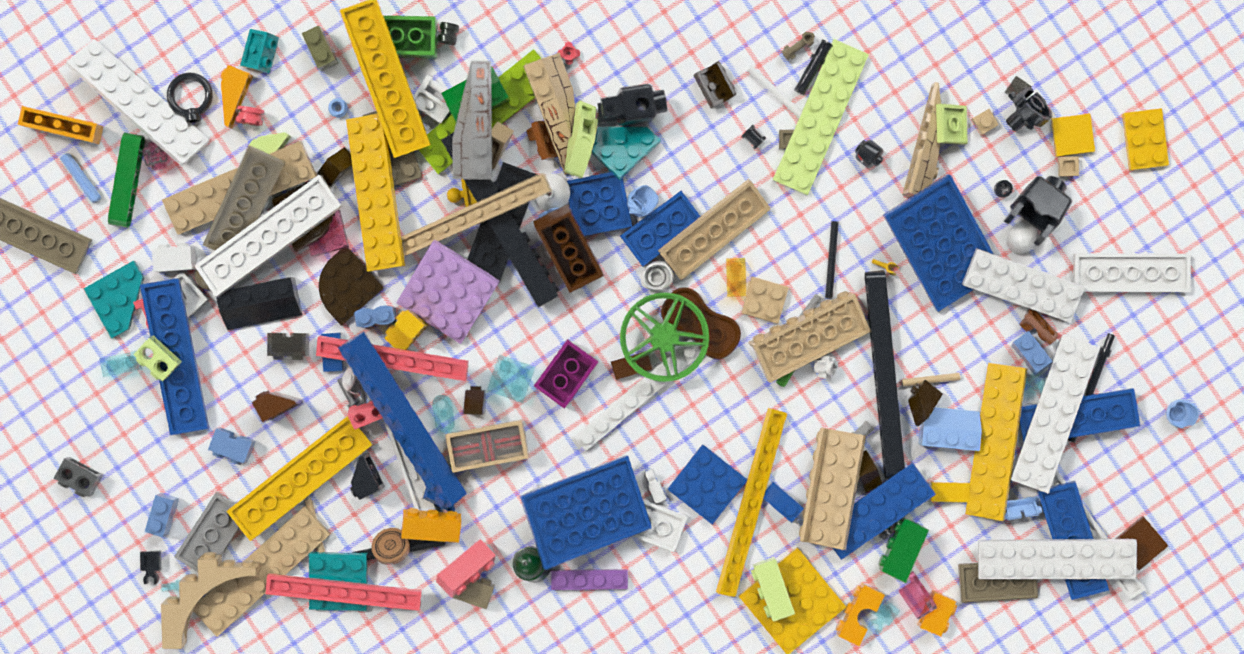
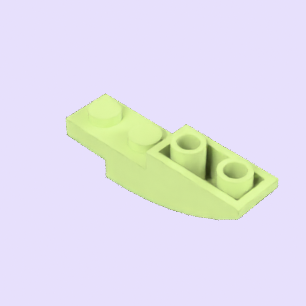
M580 100L576 103L572 137L568 139L564 172L578 178H583L593 149L598 119H595L596 107Z

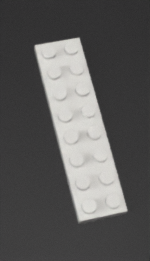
M93 39L66 61V65L180 166L185 165L209 143V139L189 121L186 122L183 116L176 114L163 98L97 40Z
M318 175L197 263L195 267L215 297H220L343 206L322 176Z
M1065 335L1061 336L1011 477L1012 481L1049 493L1100 347Z
M1136 539L978 540V578L1136 579L1137 541Z

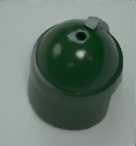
M535 546L522 548L514 554L513 570L520 579L536 583L544 580L550 574L551 568L546 570L543 568Z

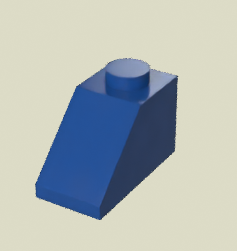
M774 482L765 491L763 499L791 523L804 509Z

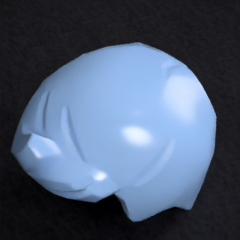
M642 185L634 189L628 196L627 206L629 213L637 217L650 215L658 204L659 198L651 187Z

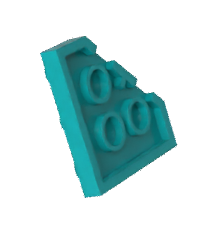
M597 127L591 153L621 180L661 143V139L648 127Z
M131 261L83 288L111 339L128 331L132 324V316L136 309L133 302L139 299L140 285L143 284L145 278L136 261Z

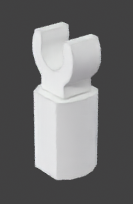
M652 469L646 471L645 475L649 482L648 487L655 504L666 500L661 484L656 480Z

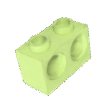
M155 336L148 338L133 354L141 366H146L151 371L150 374L155 379H160L161 381L167 379L182 363ZM147 348L153 351L152 358L146 355L145 351ZM160 362L167 364V371H163L160 368Z

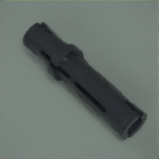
M824 39L821 40L815 54L811 55L810 58L812 59L794 91L800 92L803 96L805 95L821 64H824V59L833 46L830 42H826Z

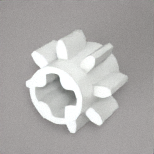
M824 355L821 359L816 360L814 370L816 373H819V378L831 379V376L837 374L838 363L834 361V357Z

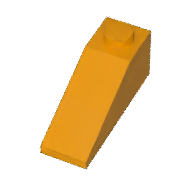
M228 65L221 73L224 125L233 129L236 116H238L240 111L237 107L242 106L253 75Z

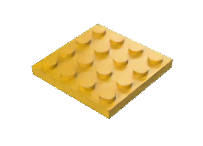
M798 547L777 563L795 612L794 615L774 622L771 617L767 618L764 606H767L766 601L760 598L757 588H760L758 580L738 595L786 654L793 652L846 608L845 604Z

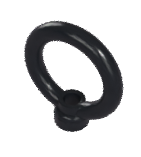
M193 72L182 73L176 76L170 82L167 89V102L170 108L176 114L185 117V121L190 123L201 121V114L210 107L213 99L212 87L208 80L202 75ZM194 80L203 86L205 99L198 108L183 109L176 103L174 93L177 86L183 81Z

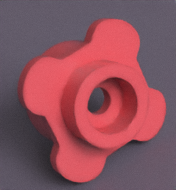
M566 42L565 46L557 52L560 53V56L567 65H571L573 60L580 56V50L575 49L571 42Z

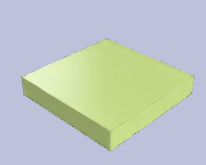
M936 104L937 143L968 144L967 106Z

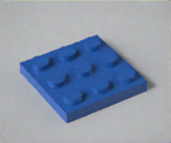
M612 172L567 181L570 187V209L584 236L632 227L623 178L619 180Z
M702 444L667 490L713 525L748 479Z

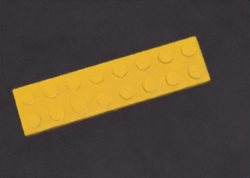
M366 0L339 10L393 157L396 158L431 145L378 0Z
M378 114L346 119L367 272L405 266L388 140Z
M988 363L980 413L982 431L980 451L974 452L970 479V498L965 512L967 515L1005 521L1028 368Z
M347 416L226 512L249 541H252L373 444L360 428L354 430Z

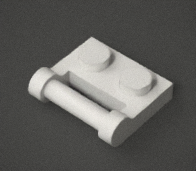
M428 74L413 97L419 110L442 124L450 110L447 104L427 92L426 89L430 86L440 94L447 89L434 81L433 77Z

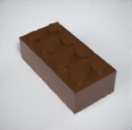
M568 204L533 221L535 229L569 293L604 276L602 268Z

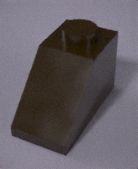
M926 379L920 384L916 383L911 388L910 392L912 394L908 399L914 423L918 427L929 418L943 395Z
M470 386V389L465 390L463 414L483 415L486 413V390H482V386Z

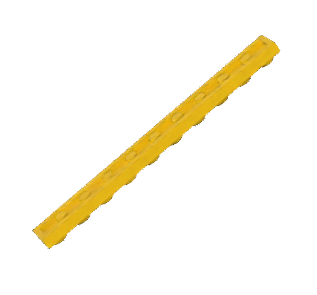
M772 408L767 409L716 589L718 594L736 597L787 417L786 412Z

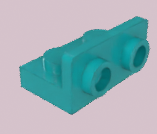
M250 29L240 66L269 74L273 65L279 37L268 32Z

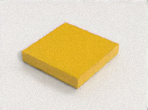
M1090 113L1051 119L1056 157L1095 152Z

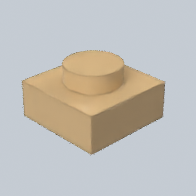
M990 109L971 119L980 135L999 125Z
M1079 156L1058 157V177L1079 176Z

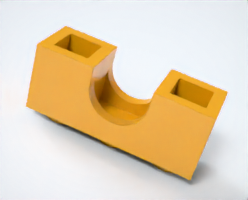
M861 582L860 586H856L853 592L855 597L852 603L849 602L844 610L846 615L843 620H839L836 626L837 635L840 638L857 646H860L868 630L864 625L858 623L857 617L859 612L863 609H871L877 612L885 596L883 592Z

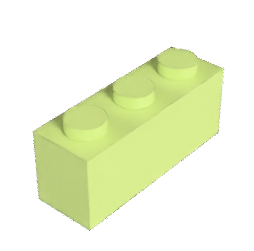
M775 557L754 563V569L751 570L754 581L758 580L760 588H757L760 598L766 601L767 606H764L767 618L771 617L774 622L794 615L795 612Z

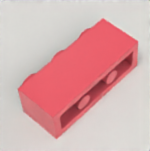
M480 539L437 574L436 582L451 598L456 594L459 596L466 590V586L470 582L472 584L475 583L483 571L486 570L487 572L495 565L496 554Z

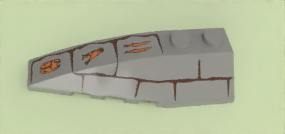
M471 61L452 140L453 179H492L491 61Z

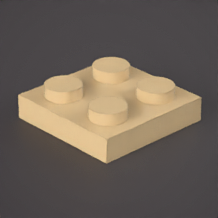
M752 276L741 313L778 324L789 287Z

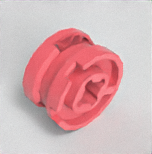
M246 106L237 107L240 112L236 116V122L263 126L261 114H264L265 110Z

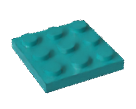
M310 552L309 578L367 584V553ZM309 599V610H367V605Z

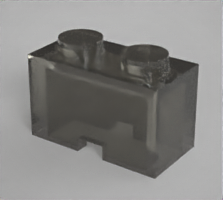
M267 333V356H273V360H284V356H292V360H303V356H309V333H290V337H286V333Z

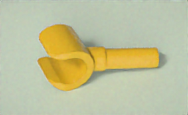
M875 259L872 260L871 263L883 267L890 275H897L891 271L893 267L899 268L896 263L889 262L887 264Z

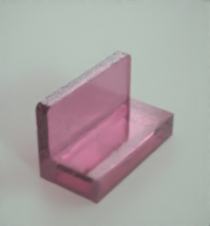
M912 571L908 577L911 583L901 588L899 593L915 617L920 619L935 610L937 606L919 578Z

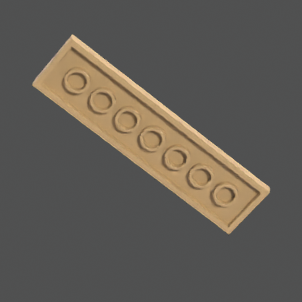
M302 140L270 153V155L285 161L269 196L317 176ZM238 167L162 199L177 235L215 219Z
M304 506L245 559L254 560V563H260V571L256 576L238 577L219 584L197 603L194 609L195 614L218 637L266 593L268 574L286 575L331 533Z

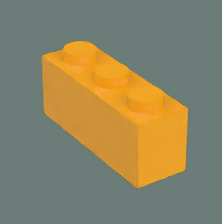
M416 508L403 509L401 539L459 543L461 513L455 511L438 512L433 509L421 511Z

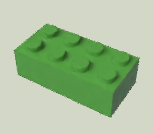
M383 15L399 58L437 59L438 20L435 16Z

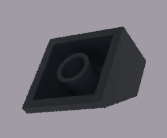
M369 452L359 457L351 480L352 487H350L353 496L355 498L358 497L359 500L385 487Z

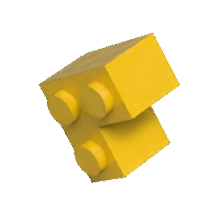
M402 310L395 318L397 320L396 326L392 324L386 330L387 336L384 339L394 348L407 350L429 325L412 310Z

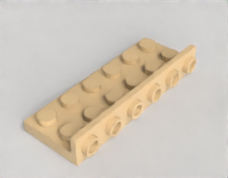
M844 291L837 294V298L833 300L829 299L821 302L820 306L815 309L805 310L803 315L799 317L789 318L786 320L787 323L781 326L771 327L770 331L765 334L755 335L752 338L753 340L748 343L753 347L767 381L771 383L871 331L856 295Z
M822 427L816 435L817 448L813 453L814 465L809 474V479L811 480L810 487L806 491L807 503L802 513L804 518L803 526L799 530L801 542L846 550L866 440L865 435Z

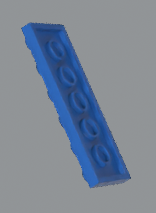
M1134 388L1083 396L1068 438L1140 427ZM1037 404L1022 406L1020 429L1023 443Z
M913 462L854 503L846 550L833 548L841 560L936 495Z
M1075 480L1052 486L1049 493L1037 490L1052 539H1093ZM1065 579L1071 600L1109 591L1106 579Z

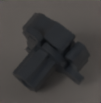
M1029 87L1023 88L1018 94L1012 91L1008 95L1014 102L1017 110L1006 119V122L1016 132L1024 125L1030 130L1034 126L1042 127L1053 117L1051 109L1038 92L1027 99L1034 92Z

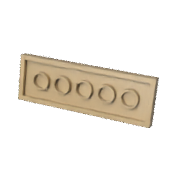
M747 179L660 248L658 252L678 278L682 280L771 210V208L752 181Z

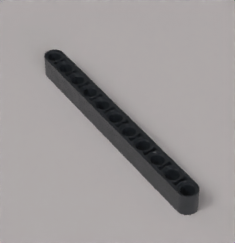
M885 270L865 272L864 279L869 328L871 331L870 340L885 480H888L904 469L905 463Z

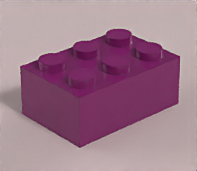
M567 339L534 384V387L565 409L599 361Z

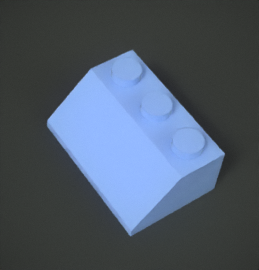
M935 407L929 418L920 425L918 444L922 446L980 451L982 433L980 412Z

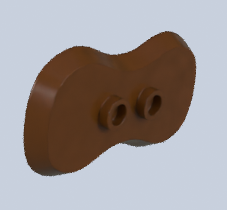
M686 287L674 290L673 294L683 296L693 302L702 312L707 322L709 344L705 355L713 359H723L730 355L737 347L741 338V330L737 322L728 316L712 311L695 290ZM666 299L661 309L663 321L674 302L673 299ZM677 302L668 323L674 324L681 302ZM684 305L676 328L677 331L703 335L698 317L687 305ZM692 337L696 343H703V339Z

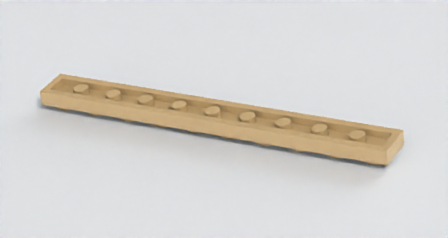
M545 173L401 236L404 257L430 246L434 240L439 242L552 192Z

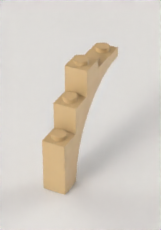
M215 552L204 553L197 560L198 577L196 574H188L179 582L180 599L178 596H170L161 603L162 649H182L187 643L190 618L199 600L212 588L225 581L244 576H256L260 571V563H254V560H244L242 562L224 560L222 562V555H216Z

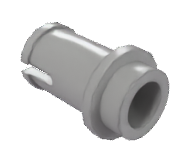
M865 421L852 433L867 437L874 428L868 421Z

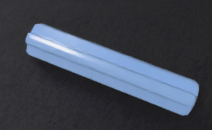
M65 153L62 155L60 160L92 203L101 199L100 194L71 154Z

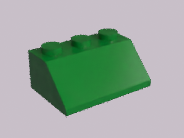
M491 66V110L510 101ZM466 80L441 93L456 123Z
M903 517L895 523L893 529L895 533L893 537L888 539L886 544L888 549L885 555H881L878 565H880L879 569L882 572L906 583L929 529Z

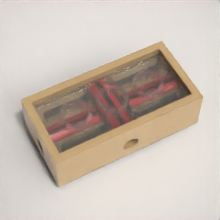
M523 419L445 434L452 473L528 459L530 457Z

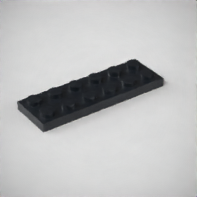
M503 162L496 181L501 190L504 191L538 176V174ZM530 201L509 210L512 216L516 214L521 225ZM488 220L480 223L467 260L501 282L509 257Z

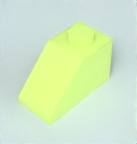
M286 132L260 136L257 139H253L249 145L270 154L284 148L292 136Z

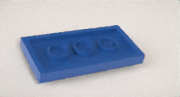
M681 190L655 209L650 215H647L620 235V237L643 267L660 254L658 252L660 248L701 216Z

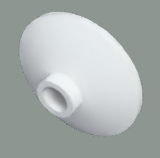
M546 174L552 194L551 196L545 194L535 199L538 206L545 211L553 207L560 208L566 205L570 198L568 182L558 174Z

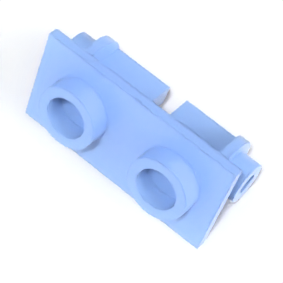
M1039 496L1008 500L1005 519L1008 521L1022 518L1021 512H1024L1025 518L1039 516L1042 513V508L1039 506Z

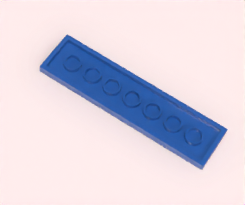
M180 278L141 284L140 288L150 337L155 336L182 361L167 379L163 381L159 379L170 435L209 429ZM160 362V368L163 371H167V364Z

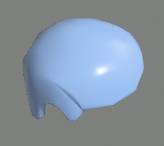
M1177 399L1167 407L1166 418L1175 427L1193 426L1199 418V410L1192 402L1185 399Z

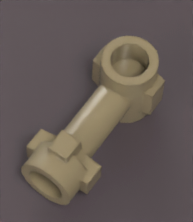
M804 32L802 39L793 46H785L784 50L781 51L787 61L792 60L796 57L795 53L801 48L812 46L814 44V33Z

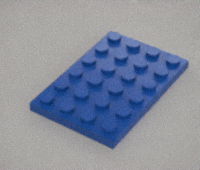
M947 174L883 214L884 219L937 312L974 290L962 285L975 249L993 254L954 179L950 174Z
M628 455L519 495L545 570L652 528Z

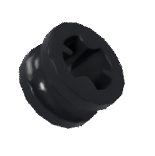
M1001 180L994 186L995 194L1001 198L1009 196L1013 190L1012 184L1007 180ZM1002 183L1008 188V191L1004 192L1005 194H1002V190H999Z

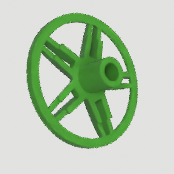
M656 293L642 298L627 312L621 326L620 344L625 359L637 373L651 380L669 382L689 375L700 365L708 349L709 330L702 312L693 302L673 293ZM666 298L674 300L663 323H659L640 308L645 303L656 299ZM677 302H681L674 324L668 323ZM684 305H687L698 317L703 335L677 331L676 328ZM638 310L642 315H644L647 319L654 323L655 326L652 329H650L635 314V311ZM633 316L650 334V337L631 351H628L626 330ZM679 337L701 338L703 343L679 342ZM649 342L653 346V348L634 358L631 357L632 353ZM675 346H702L694 363L678 373ZM659 350L667 376L649 373L639 367L635 361ZM671 351L674 375L670 374L665 352Z

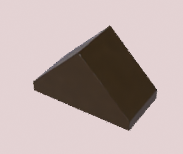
M345 147L327 158L317 172L318 175L323 174L329 187L333 186L352 168L351 153Z
M867 450L863 451L859 480L865 492L871 491L882 484L879 471Z

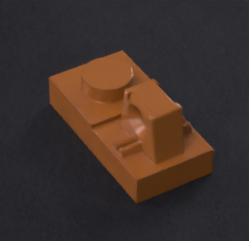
M544 120L531 123L532 127L527 129L526 132L529 141H537V152L541 160L556 158L557 154Z
M1030 308L1026 311L1023 320L1019 324L1026 332L1035 328L1039 338L1049 345L1056 341L1058 333L1037 311Z

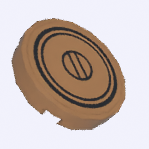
M398 528L384 529L373 539L371 545L372 553L377 561L382 564H398L409 554L410 540L401 539V530Z

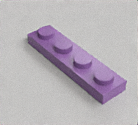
M628 569L551 570V590L628 589Z

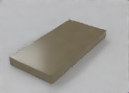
M978 562L958 564L961 603L1038 598L1037 579H979Z

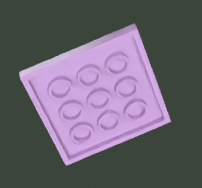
M434 240L396 303L406 310H412L423 321L461 344L500 281L437 240Z

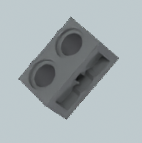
M67 457L63 459L53 479L57 480L58 484L64 488L70 487L74 489L75 494L81 497H88L94 494L103 474L72 457ZM67 469H70L73 473L71 479L66 476ZM84 478L89 480L88 488L83 485Z

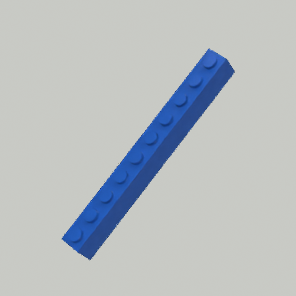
M365 332L352 337L338 347L342 357L351 367L353 374L358 378L364 391L372 400L374 407L379 411L385 424L388 425L394 438L413 464L415 471L425 483L426 488L430 490L437 505H439L441 510L453 506L467 494L454 472L452 473L449 464Z

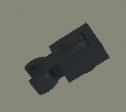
M161 550L141 551L140 571H146L143 583L148 584L149 577L154 578V584L159 583L160 578L156 571L161 570Z

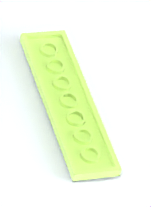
M833 39L831 43L833 46L824 59L825 62L821 66L788 146L772 179L805 195L809 194L869 55L836 39Z

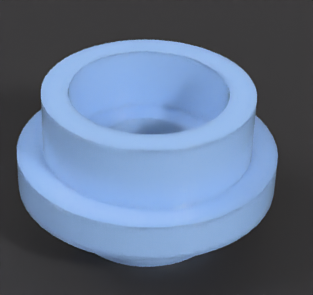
M336 98L329 103L328 110L332 116L340 118L347 113L348 106L343 99ZM337 105H341L342 107L341 111L339 112L335 110V107Z

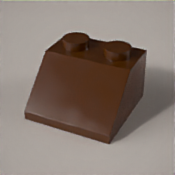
M268 390L256 395V400L251 402L263 423L303 403V400L277 391L270 392Z

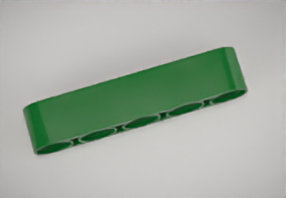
M123 133L108 213L109 225L129 228L131 225L145 146V137L143 135Z

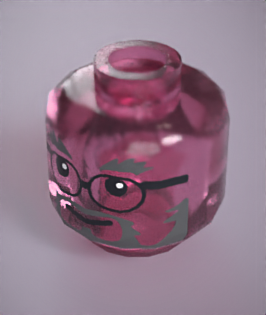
M150 142L148 147L143 149V156L147 167L152 168L153 171L167 168V164L170 163V156L157 144Z

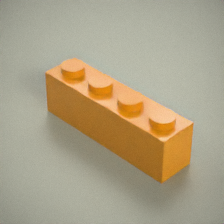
M25 106L21 107L17 124L95 144H100L104 127L97 123Z

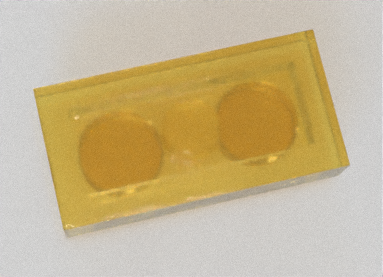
M726 258L727 297L746 296L745 258Z

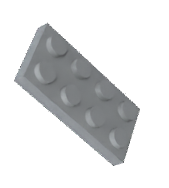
M216 492L174 557L198 572L197 560L204 553L215 552L216 555H222L239 529L226 512L235 503Z

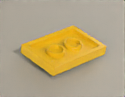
M1162 108L1122 113L1129 171L1168 166L1169 160Z

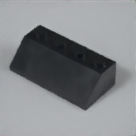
M295 277L230 289L220 297H216L219 313L227 330L303 315Z

